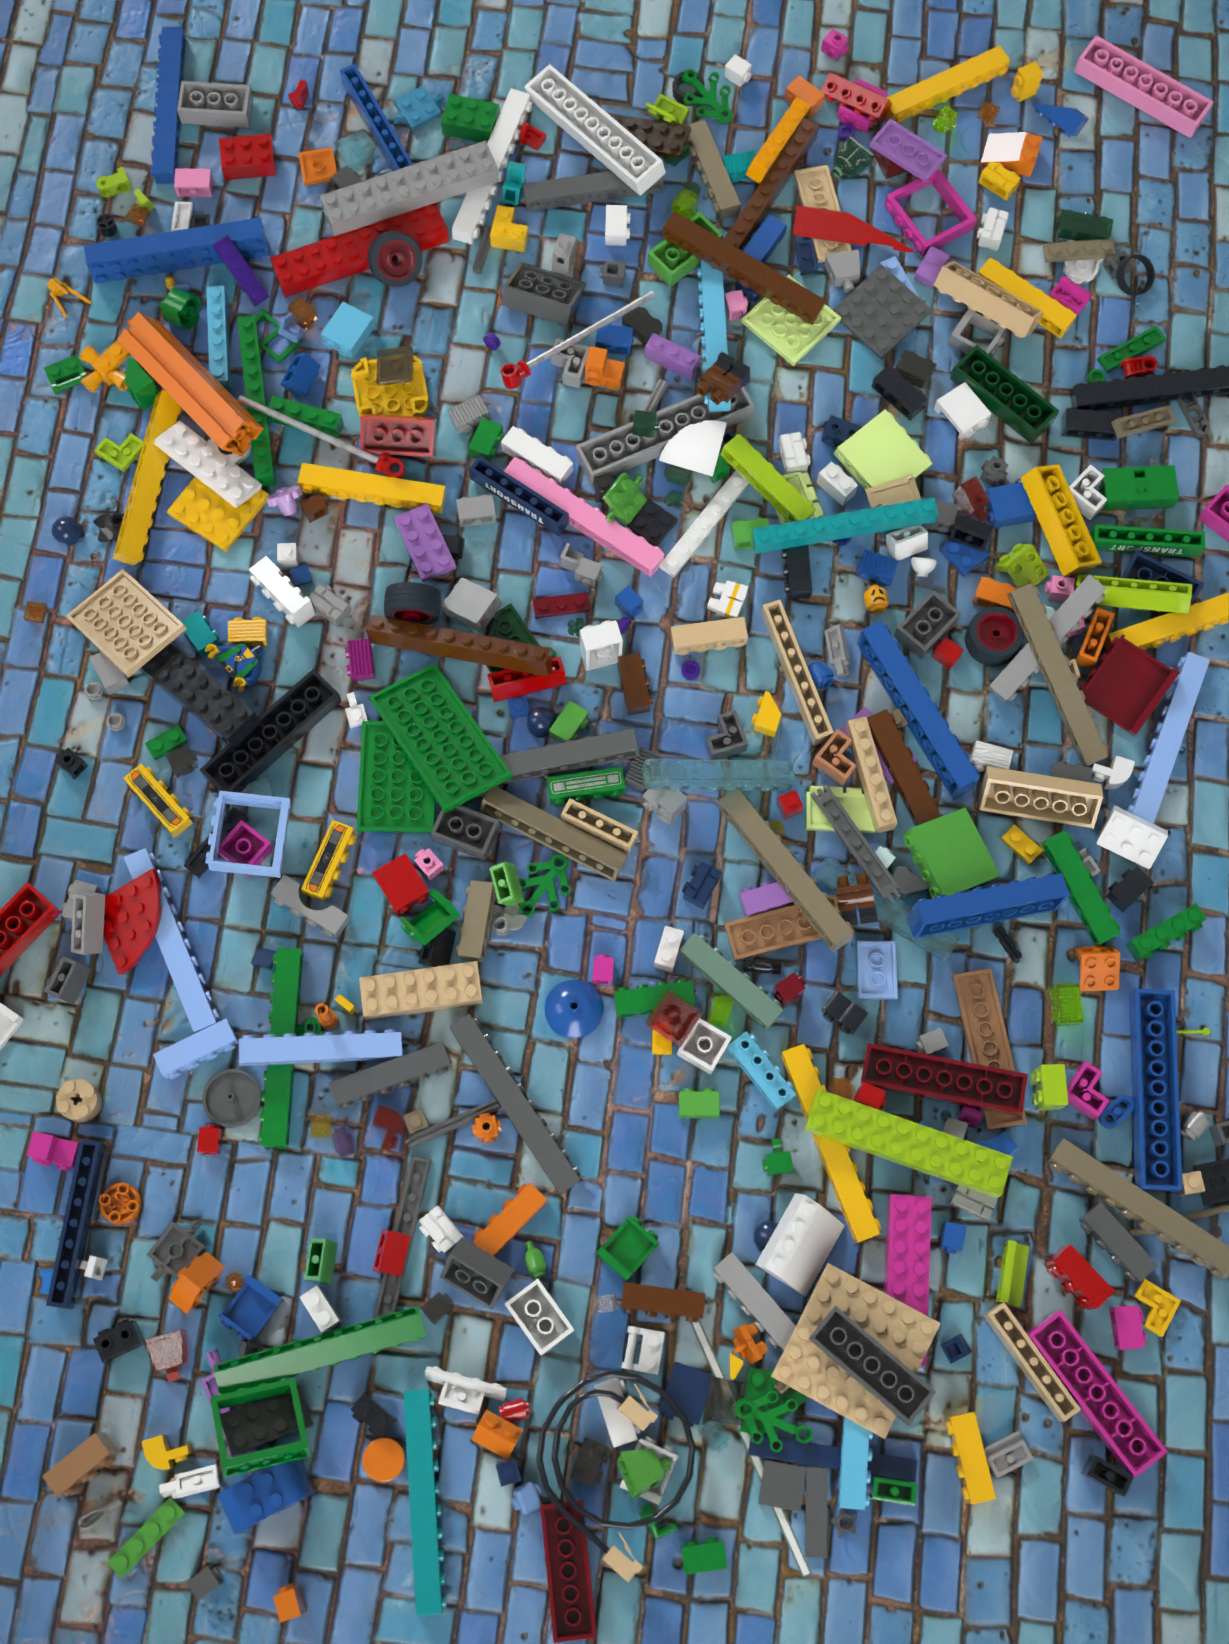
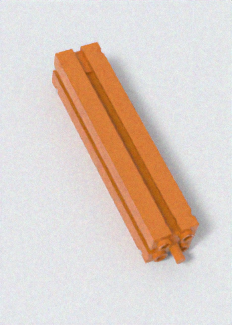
M137 312L132 319L127 321L131 328L123 330L117 341L124 345V348L222 450L232 451L234 454L242 457L251 446L249 442L252 439L256 440L264 428L257 423L246 409L160 321Z

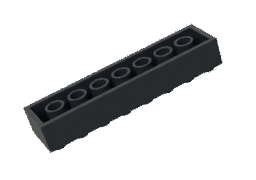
M168 644L138 669L233 749L261 723L253 710L172 644Z
M312 669L258 717L261 723L235 749L226 745L199 769L200 772L218 792L240 793L342 702L339 693L316 670Z

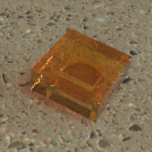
M984 101L977 119L993 124L1000 106Z
M133 204L125 216L126 221L143 227L150 216V211Z
M27 601L23 619L29 622L44 623L47 611L46 603Z
M830 1078V1093L851 1099V1078Z

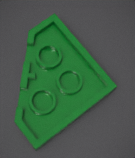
M748 1368L744 1398H749L753 1401L764 1396L769 1390L776 1391L779 1396L776 1403H767L757 1408L758 1410L766 1412L784 1404L789 1398L795 1399L798 1406L808 1399L807 1396L791 1387L783 1394H780L774 1387L778 1380L771 1377L773 1371ZM774 1393L768 1395L770 1401H773L776 1397ZM790 1401L788 1403V1408L793 1409L795 1403L794 1401ZM743 1405L742 1412L748 1411V1405ZM790 1411L777 1416V1418L783 1419ZM754 1418L758 1431L762 1434L766 1432L762 1421ZM741 1419L740 1432L750 1433L746 1421Z

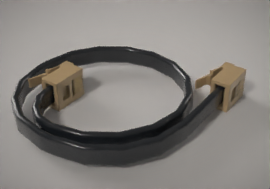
M607 1371L583 1378L554 1404L540 1429L536 1462L543 1489L558 1510L605 1553L601 1558L624 1580L629 1582L635 1573L638 1574L643 1566L632 1556L631 1550L620 1532L618 1534L624 1542V1548L631 1555L633 1561L629 1560L613 1544L610 1547L604 1544L564 1507L550 1488L543 1463L546 1432L559 1408L567 1399L586 1384L607 1378L636 1381L657 1393L667 1402L682 1422L689 1449L686 1475L674 1498L653 1516L633 1522L602 1520L582 1508L564 1485L558 1461L561 1431L572 1410L583 1400L595 1396L608 1397L621 1404L617 1410L639 1430L644 1431L650 1422L653 1423L657 1419L658 1415L649 1408L646 1399L637 1385L634 1383L639 1393V1398L648 1411L630 1395L625 1399L613 1391L596 1389L582 1393L570 1402L554 1431L551 1460L558 1488L579 1514L601 1527L625 1530L655 1523L680 1503L693 1478L696 1446L688 1418L665 1390L638 1374Z

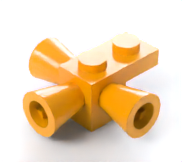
M117 340L101 356L92 345L85 347L81 352L80 359L92 365L94 372L81 379V383L93 394L102 381L109 386L114 383L120 391H125L128 389L125 384L126 374L120 371L119 366L131 354Z

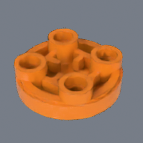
M127 1183L113 1184L99 1197L101 1214L107 1221L121 1225L134 1220L139 1214L142 1205L138 1190Z
M387 1437L372 1441L366 1447L363 1454L364 1470L370 1478L379 1482H387L400 1475L405 1465V1453L400 1443Z

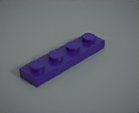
M228 235L212 245L254 307L270 297Z

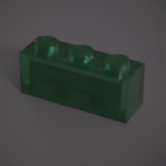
M1062 209L1057 221L1055 237L1074 241L1110 239L1113 219Z

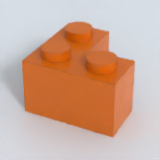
M590 346L585 363V383L591 386L606 387L610 390H620L625 372V362L607 359V349Z
M205 1252L201 1257L196 1256L188 1268L185 1266L178 1273L177 1277L179 1279L171 1286L172 1292L168 1299L188 1314L200 1303L206 1290L220 1278L225 1266L208 1252Z

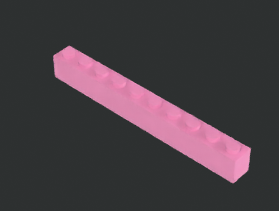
M514 457L504 470L513 478L569 513V525L652 578L658 570L659 565L664 560L663 551L657 546L653 547L645 538L633 534L632 530L628 527L619 525L615 519L611 523L607 522L605 519L606 515L599 508H593L585 499L576 497L572 491L562 488L554 479H548L540 470H534L522 459L519 460Z

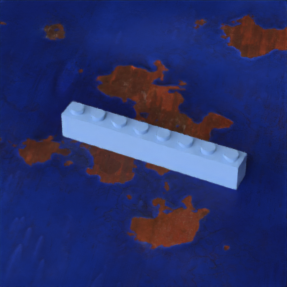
M395 1029L384 1030V1033H376V1030L364 1031V1034H356V1031H346L344 1035H336V1032H325L324 1035L316 1036V1033H304V1036H296L294 1033L284 1034V1037H275L274 1034L263 1035V1038H255V1035H245L238 1042L239 1066L391 1060L402 1056L401 1032H396Z

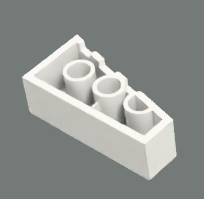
M267 556L249 569L251 574L250 580L255 586L259 585L262 588L261 591L267 599L271 598L274 601L273 605L279 612L283 611L286 614L284 617L291 625L295 624L299 628L315 616L311 600L307 596L304 597L302 591L297 586L294 588V585L287 576L282 577L281 570Z

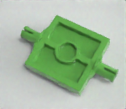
M626 472L622 473L603 496L610 509L609 514L605 517L607 522L611 523L617 517L624 525H627L646 503L647 498L639 489L640 484L644 481V479H641V476H637L633 482Z

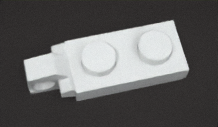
M211 1465L176 1474L174 1478H171V1482L159 1485L160 1494L163 1498L170 1496L181 1498L220 1488L218 1466Z

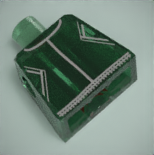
M850 135L835 154L833 163L835 168L832 172L837 178L845 174L848 178L852 179L872 166L875 155Z

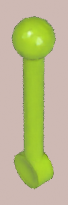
M1210 1029L1176 1030V1033L1208 1036Z

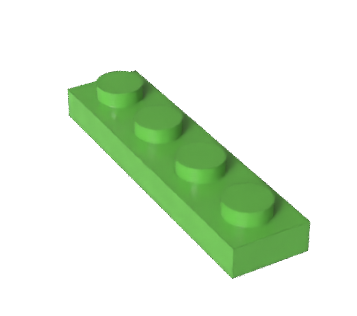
M170 1497L107 1562L120 1578H123L181 1519L186 1511L173 1497Z

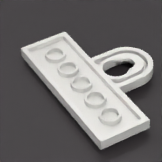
M181 421L154 439V445L235 508H238L261 490L262 484L238 466L250 455L252 446L249 447L242 457L234 453L229 455L223 454L219 451L220 447L212 439L207 442Z

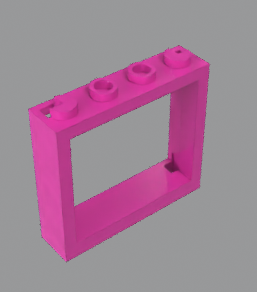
M939 168L927 183L918 178L886 195L884 203L887 209L886 212L891 214L895 224L900 226L905 237L912 242L914 249L922 257L927 254L931 246L939 249L975 228L977 218ZM932 184L961 223L926 241L898 201Z

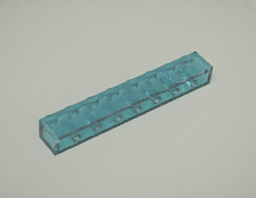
M646 759L641 769L645 789L787 791L790 790L796 780L791 761Z
M825 857L813 876L818 885L836 894V896L838 877L848 875L849 886L857 885L856 872L850 868L845 869L840 866V863L834 858L829 859ZM871 883L878 922L945 963L959 941V938L956 937L957 935L951 931L914 939L907 921V916L911 909L900 899H894L895 902L890 903L887 898L882 899Z

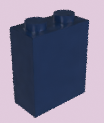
M675 1361L665 1391L673 1398L688 1418L690 1427L693 1428L694 1424L699 1425L715 1376ZM662 1398L658 1410L662 1412V1417L673 1420L677 1415Z

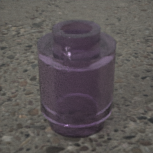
M345 1126L334 1129V1134H331V1138L339 1158L354 1154V1148L356 1147L351 1130L346 1129Z

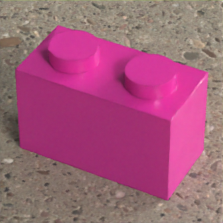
M1139 1305L1109 1308L1115 1350L1145 1348L1144 1344H1146L1147 1338L1145 1331H1142L1143 1312L1139 1310Z

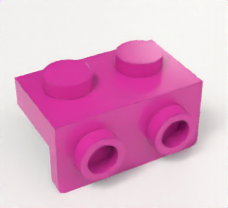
M1063 276L1048 296L1078 315L1086 307L1092 294L1066 276Z

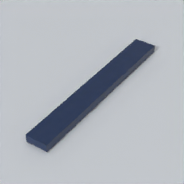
M759 1434L753 1435L754 1441H758L760 1439ZM763 1435V1441L760 1444L749 1441L748 1455L840 1470V1447L809 1442L801 1443L797 1440L778 1438L782 1442L783 1448L780 1452H773L769 1447L770 1441L766 1435ZM777 1441L772 1444L773 1449H778L780 1446ZM872 1453L871 1462L868 1461L867 1470H870L871 1475L915 1482L917 1460Z

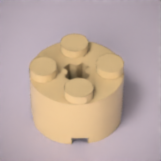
M82 1079L66 1081L56 1097L58 1111L66 1118L77 1123H85L96 1117L103 1103L99 1090L91 1083ZM82 1098V1102L77 1103V1100Z

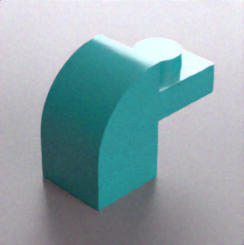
M509 161L507 177L502 189L501 202L519 205L523 196V184L526 183V164Z

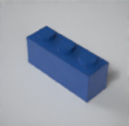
M769 214L766 220L763 219L759 224L758 231L752 233L749 239L750 242L744 245L741 250L760 262L765 263L785 236L787 224Z

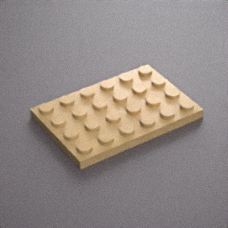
M124 569L66 615L67 619L128 678L187 629L179 619Z

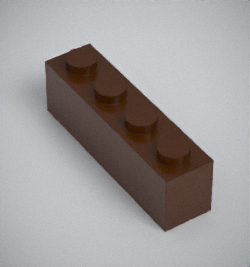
M624 1282L620 1309H625L624 1313L637 1314V1311H643L645 1316L657 1317V1313L665 1314L666 1319L677 1320L678 1316L686 1317L687 1322L698 1323V1319H703L706 1293Z

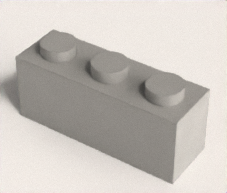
M96 892L73 893L71 952L81 955L103 953L105 894Z

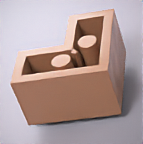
M837 729L815 756L812 763L841 786H844L857 766L844 756L852 743V739Z

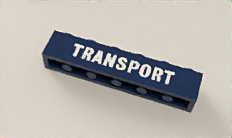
M479 456L469 468L472 481L558 537L569 524V513L483 457Z

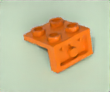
M1114 945L1075 947V955L1080 960V991L1119 989L1120 952Z

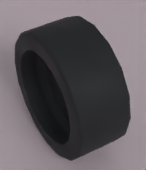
M683 71L674 78L672 86L673 97L682 105L693 106L695 104H685L684 97L686 93L681 92L678 88L681 84H684L682 76L685 71ZM697 73V79L705 87L704 79ZM698 91L693 93L696 97H703ZM687 97V100L692 101V98Z

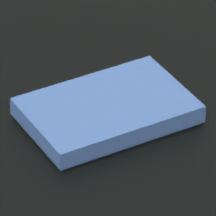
M856 941L858 999L897 1000L896 941Z

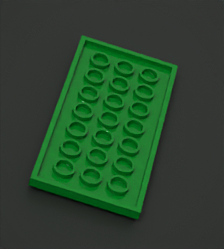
M435 663L369 696V701L445 813L512 778L510 770Z

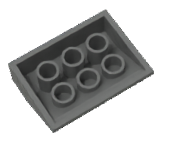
M520 262L503 287L501 305L509 309L522 311L528 315L538 316L543 320H550L559 325L568 326L586 287V282Z

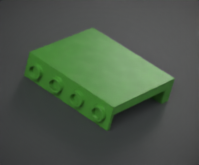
M966 807L910 828L902 835L904 843L909 848L912 859L917 864L921 877L926 882L933 899L939 895L945 894L950 896L958 891H966L984 883L988 884L1001 876Z

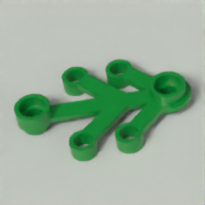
M693 69L685 70L682 76L683 82L687 85H693L703 96L696 97L693 93H687L684 97L685 104L711 106L715 111L706 110L704 106H699L695 111V115L698 118H716L718 123L728 124L733 117L732 111L728 108V96L731 88L728 85L721 87L720 95L722 99L720 106L716 101L719 74L717 72L710 74L708 78L710 82L709 93L697 79V73ZM687 97H691L692 101L687 100ZM698 110H702L704 114H700Z
M555 854L548 862L528 864L527 872L532 876L536 875L538 871L548 869L550 871L545 876L519 879V882L526 884L524 887H521L522 891H525L527 887L539 885L530 900L520 904L519 912L521 915H525L527 918L534 915L535 905L546 889L549 897V909L553 912L559 910L560 902L556 897L553 879L558 873L560 881L559 893L562 896L570 894L571 888L567 883L565 873L569 867V860L566 856ZM561 861L563 865L558 867L556 862ZM531 866L536 867V871L531 872L529 868ZM563 887H567L569 889L567 892L561 891ZM555 902L558 904V906L556 908H552L550 906L551 903ZM530 908L531 912L524 913V909Z
M774 1390L767 1391L764 1396L753 1401L749 1398L739 1399L735 1404L734 1410L740 1419L746 1421L751 1433L750 1440L753 1443L760 1444L763 1441V1434L758 1431L754 1418L762 1421L770 1441L769 1447L773 1452H780L783 1448V1444L778 1439L773 1426L794 1434L801 1443H807L812 1439L813 1433L810 1427L806 1425L795 1426L777 1418V1416L788 1411L794 1412L797 1410L798 1403L795 1399L789 1398L784 1404L766 1412L760 1411L757 1408L767 1403H776L778 1401V1393ZM770 1393H774L776 1396L773 1401L768 1399ZM790 1401H794L795 1403L793 1409L788 1408V1403ZM746 1404L749 1409L744 1413L741 1411V1407ZM806 1430V1436L800 1437V1431ZM755 1433L760 1434V1439L758 1441L753 1440V1435ZM775 1441L780 1444L778 1449H773L772 1447Z

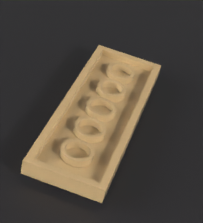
M828 165L794 171V178L802 206L840 211ZM811 238L817 263L824 262L826 254L851 251L849 243Z

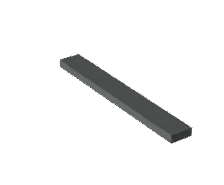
M411 1156L394 1227V1232L410 1236L403 1272L401 1276L383 1274L373 1318L397 1311L432 1162L431 1159Z

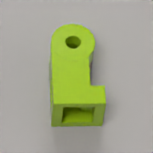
M124 167L117 168L118 173L108 177L102 176L97 179L96 186L101 196L107 198L133 190Z

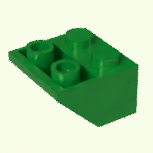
M130 357L127 361L125 384L133 401L145 411L154 404L155 396L160 390L155 384L156 380L149 373L146 374L144 372L145 369L138 361L135 362Z

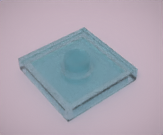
M364 128L334 142V147L345 165L351 170H356L381 158L380 153Z

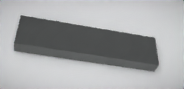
M806 1467L805 1557L827 1558L828 1468Z

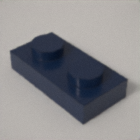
M813 240L795 241L800 275L817 274L818 266Z

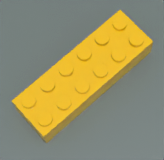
M1060 465L1035 467L1020 478L1023 487L1026 490L1063 577L1086 573L1101 564V558Z

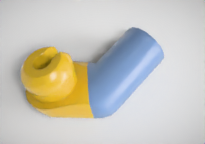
M171 276L165 278V286L168 290L175 287L191 292L189 283L178 284Z

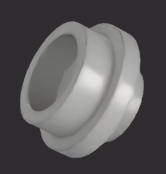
M94 681L89 682L85 686L84 693L88 699L97 700L102 697L104 689L99 682Z
M112 713L106 719V725L111 731L122 730L126 723L124 716L120 713Z

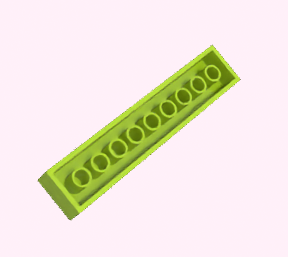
M817 1089L803 1131L994 1198L1002 1196L1013 1156Z

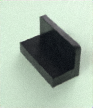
M445 928L425 946L422 944L418 963L435 966L449 965L456 932Z

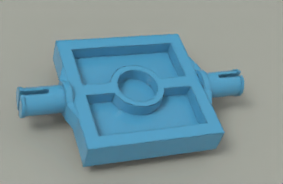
M421 86L394 100V105L398 109L399 115L391 118L393 125L404 121L413 131L440 117L441 111L436 103L443 100L444 95L440 92L432 96L424 86Z

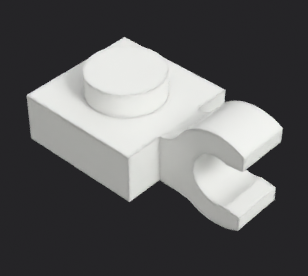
M354 692L348 693L347 698L350 707L346 708L345 712L350 728L361 726L362 721H368L364 705H357Z

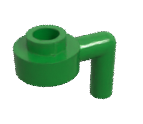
M649 1503L641 1506L642 1511L639 1512L641 1519L653 1516ZM656 1522L648 1524L655 1539L678 1530L675 1522L658 1528Z

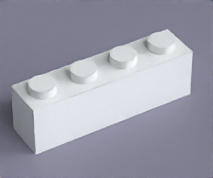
M512 426L501 441V451L513 458L516 457L519 460L526 461L531 468L540 470L545 477L554 479L559 486H562L573 472V462L567 456H561L554 448L543 445L539 439L530 437L521 428L517 429Z

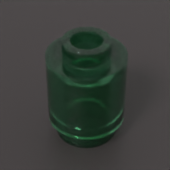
M671 464L670 467H666L664 476L667 477L666 481L687 486L691 472L687 471L688 469Z

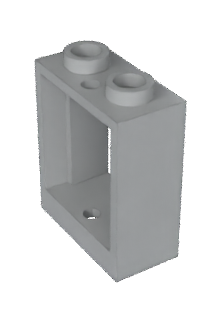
M968 309L952 332L948 344L968 354L977 345L962 337L971 323L995 337L987 350L980 347L990 356L994 357L997 351L995 348L997 346L1000 347L1005 340L1003 336L1005 329Z

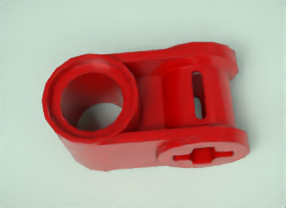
M1153 356L1123 360L1120 365L1125 373L1124 379L1154 374L1158 365L1157 359Z

